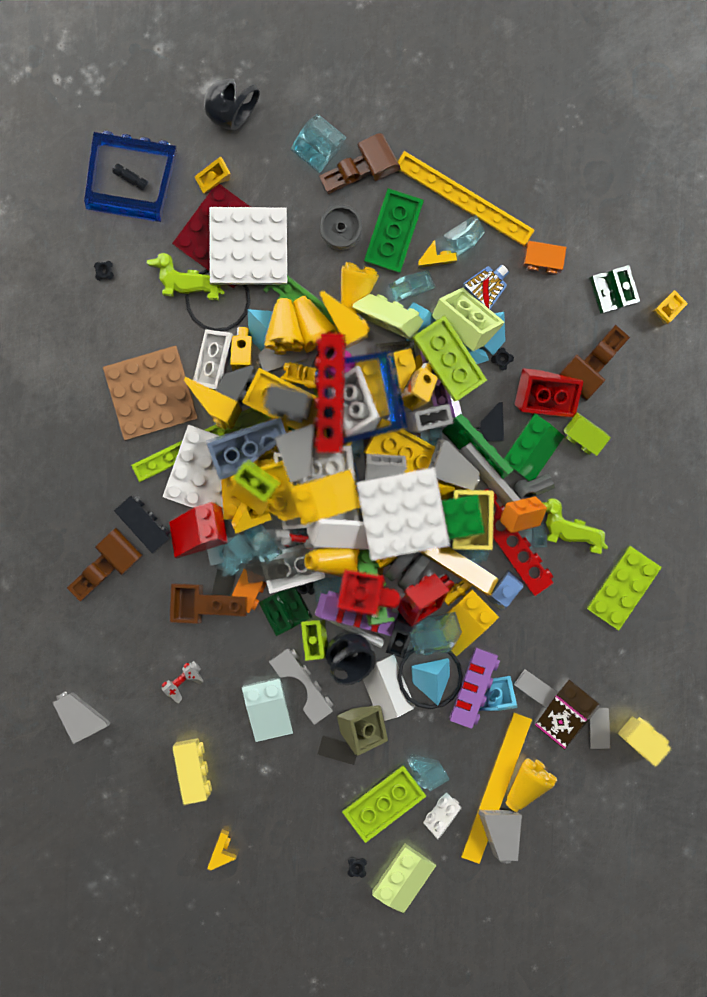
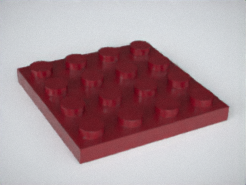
M220 184L212 188L172 243L209 272L210 207H251ZM237 285L228 286H230L232 289H235Z

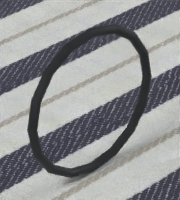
M206 269V270L200 272L199 274L204 275V274L208 273L209 271ZM243 285L247 299L244 313L237 322L228 327L213 328L197 320L190 309V293L185 295L186 309L192 320L201 328L214 331H228L239 325L248 313L251 303L249 288L247 285Z
M433 643L417 645L406 653L400 663L398 671L400 690L406 699L417 707L426 709L444 707L454 700L461 689L463 674L460 662L453 652L442 645ZM427 647L442 649L457 664L459 674L457 688L452 696L443 703H440L439 706L420 704L412 699L404 689L401 677L403 665L408 657L418 649Z

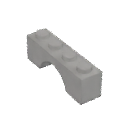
M288 647L270 660L269 663L280 678L287 676L295 677L305 685L308 698L303 710L315 725L333 712L332 706L334 704L328 696L324 697L320 691L323 689L317 680L312 681L309 676L311 675L310 670L306 665L302 666L298 661L300 656L294 649L290 650Z

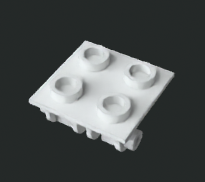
M446 792L438 800L434 809L427 814L423 823L439 839L462 807L456 799Z

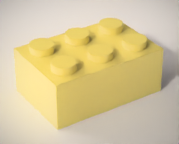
M453 491V499L478 494L485 533L452 539V549L492 550L494 491Z
M632 716L617 733L654 766H657L671 750L667 745L669 741L640 717L636 719Z
M199 738L176 742L173 746L183 804L207 800L211 794L212 785L211 781L207 780L206 777L209 771L207 761H203V754L205 753L203 742H200Z

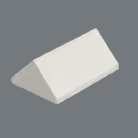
M205 329L193 381L216 391L224 374H226L232 347V336H234L232 333Z
M359 366L345 373L344 430L347 436L375 430L379 420ZM329 388L333 397L335 392L333 388Z
M320 519L307 528V533L314 547L369 549L365 523L363 521Z
M304 544L259 556L269 593L326 578L325 573L312 571L305 566L304 558L306 554L316 549H306Z
M394 655L376 661L374 669L363 679L373 706H381L384 721L397 718L415 708V705L408 701L400 690L398 681L399 666ZM401 676V677H402V682H403L404 689L406 690V692L408 693V695L411 697V695H410V693H409V690H408V688H407V685H406V683H405V681H404V678H403V676Z

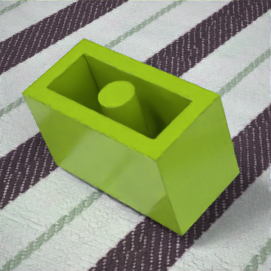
M578 412L563 430L567 434L566 439L573 444H576V442L581 444V449L589 455L593 453L597 456L611 438L606 432Z
M250 460L243 463L233 478L263 502L270 499L280 485L279 481Z
M325 619L301 622L305 661L325 659L328 647Z

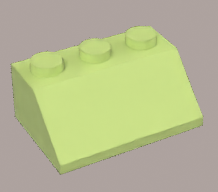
M464 288L440 298L432 314V317L436 320L445 315L461 341L472 351L486 345L505 323Z
M368 294L354 303L353 308L366 321L413 341L412 337L417 334L423 323V320L419 317V312L412 308L406 310L403 308V305L396 301L390 303L386 297L380 294L377 296Z
M404 843L372 890V895L387 906L404 913L435 869L436 864Z

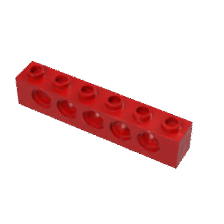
M320 333V338L316 340V349L319 350V358H316V369H319V377H316L315 388L319 389L318 397H315V409H318V417H315L314 426L315 429H318V437H314V448H317L319 453H343L346 335L344 333ZM331 348L334 349V358L327 359L326 351ZM329 368H333L335 371L332 379H327L325 376V372ZM328 388H333L335 392L331 399L325 397V391ZM327 408L334 410V415L330 419H327L324 415ZM331 427L334 434L331 438L327 439L324 436V430Z
M494 493L493 540L532 595L536 596L554 583L551 580L553 575L548 568L544 570L540 564L543 562L536 552L532 553L529 548L531 547L530 542L526 537L522 538L518 533L519 531L511 533L506 527L503 531L496 529V522L501 519L505 507L498 505L496 502L498 497ZM511 535L517 539V543L513 547L507 544V538ZM521 551H525L528 555L525 562L518 560V554ZM532 567H536L539 570V574L535 578L529 575V570Z

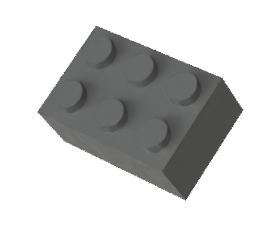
M270 384L264 408L268 409V413L283 418L285 414L291 420L303 422V419L308 420L313 397L309 393Z

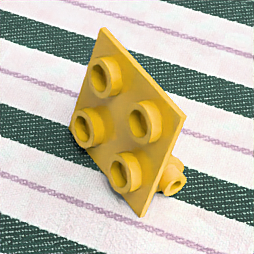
M292 362L284 364L283 370L286 372L280 377L281 379L287 380V382L292 384H303L307 388H315L316 377H319V369ZM325 372V376L327 378L330 374Z

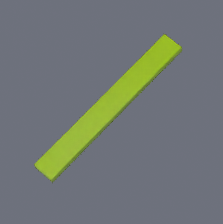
M251 407L240 413L232 430L229 428L223 430L213 425L205 429V431L222 436L263 423L272 417ZM182 441L132 464L131 466L138 481L142 482L173 467Z

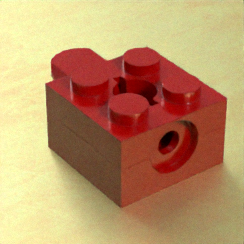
M345 569L337 608L340 611L379 617L380 607L397 608L401 602V597L396 590L384 588L386 580L384 576Z
M435 573L429 577L424 576L417 585H410L405 589V594L401 598L397 610L411 627L441 608L449 590L454 585V582L449 580L450 577L447 574L441 578Z

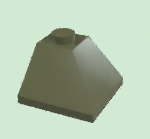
M381 706L352 708L337 715L340 733L355 755L359 756L388 741Z

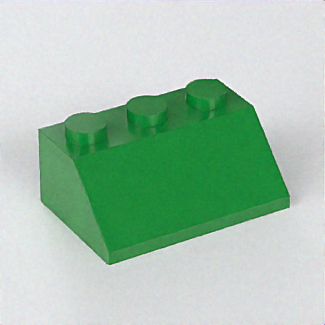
M534 414L503 459L508 461L513 471L527 481L534 480L565 436L543 418Z

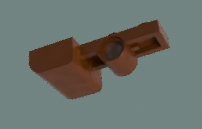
M382 133L375 134L357 144L361 156L355 159H343L337 164L336 168L319 176L327 194L335 192L370 174L376 182L400 170V165Z
M615 325L585 360L575 355L559 375L583 380L580 397L587 401L606 380L599 372L630 337Z
M117 528L112 530L95 546L101 553V556L67 587L80 602L115 569L121 575H124L143 557Z
M174 583L171 584L170 622L198 624L202 622V614L247 616V597L203 595V585Z

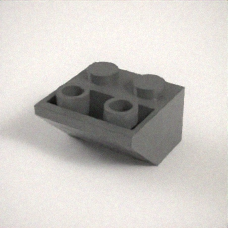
M248 366L224 374L216 392L237 401L240 407L246 405L242 401L257 373L255 367Z

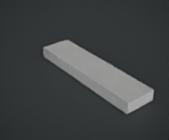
M472 443L464 446L459 451L480 472V478L494 491L505 506L508 502L521 500Z

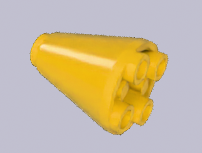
M346 262L345 266L343 265L341 268V304L357 315L358 312L353 308V305L371 293L379 277L377 271L364 266V269H360L356 264Z
M302 296L292 303L295 308L303 338V348L306 353L316 348V340L320 338V333H338L336 327L306 296Z
M281 298L276 301L265 337V348L274 350V353L277 355H284L287 351L300 352L303 350V338L292 300L287 298Z
M320 547L306 554L304 563L306 568L312 571L343 577L345 569L357 571L359 549Z
M527 758L523 761L505 802L511 810L518 812L519 809L522 810L552 789L557 782V778L553 774L548 773L544 769L545 765L539 760L533 762Z

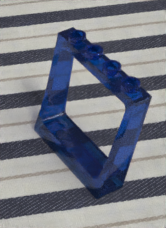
M107 130L102 133L93 132L84 197L86 209L161 222L177 147L170 145L165 140H160L157 143L151 142L147 137L134 139L129 134L116 136ZM106 145L168 156L157 201L149 202L94 192L99 147Z
M385 351L345 357V364L379 360L391 424L387 427L344 437L343 444L408 428L394 352ZM319 369L315 370V378L319 377ZM328 369L325 372L327 379H329ZM331 388L325 391L327 399L333 397ZM327 408L324 412L327 419L332 418L334 410ZM331 427L326 428V435L329 439L334 434Z

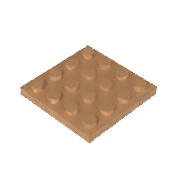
M176 345L103 367L125 441L198 419L190 389L184 381L186 376Z

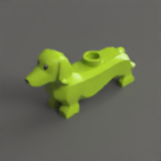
M160 253L156 259L146 261L150 267L160 269L159 278L165 287L162 290L163 296L174 297V291L181 294L204 291L209 293L207 295L208 300L219 301V294L223 295L225 293L221 289V284H210V275L199 274L197 270H187V273L175 271L173 259L169 254Z
M555 498L542 502L547 507L546 512L548 513L546 526L549 534L546 535V540L557 543L558 537L567 542H588L592 544L589 550L598 554L602 553V548L608 549L604 542L605 532L603 530L587 526L583 520L575 519L574 522L565 520L562 517V503Z

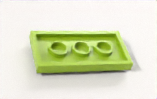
M445 315L412 337L454 402H457L487 381Z
M629 546L586 609L619 631L662 567Z
M402 765L345 808L342 813L366 843L427 796L405 766Z

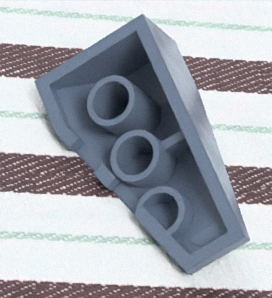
M281 418L207 440L206 443L219 480L236 475L243 463L248 460L254 462L267 450L277 444L275 438L286 434Z

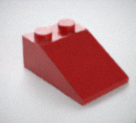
M522 368L514 405L521 412L574 417L577 412L584 381L546 371Z
M213 502L196 506L169 521L174 557L176 559L228 543L222 507Z

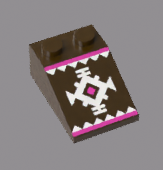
M569 679L554 697L535 726L565 750L601 705Z

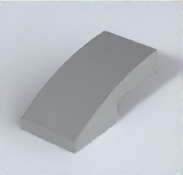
M524 669L514 683L516 687L546 708L558 693L526 669Z
M598 708L589 720L590 750H609V708Z

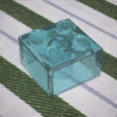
M456 612L426 617L414 626L409 635L415 654L426 656L434 652L441 651L446 653L451 651L462 631Z

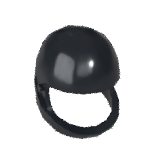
M226 78L215 81L208 88L204 96L205 113L216 125L225 129L236 130L244 124L253 112L259 100L260 90L256 85H251L235 99L236 82L233 79ZM253 92L251 100L248 103H243L248 95Z
M344 632L336 635L331 639L326 650L327 663L330 665V676L340 685H353L362 681L371 673L376 663V656L371 643L364 636L355 632ZM335 669L345 671L348 675L347 678H337L334 674Z

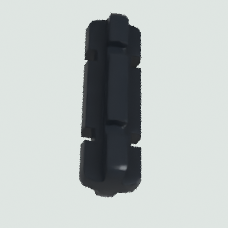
M119 163L114 166L112 172L115 175H121L122 179L134 186L136 184L140 190L146 189L148 185L146 179L143 177L139 178L138 174L127 168L124 169V166Z

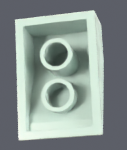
M280 677L242 687L256 742L293 734Z

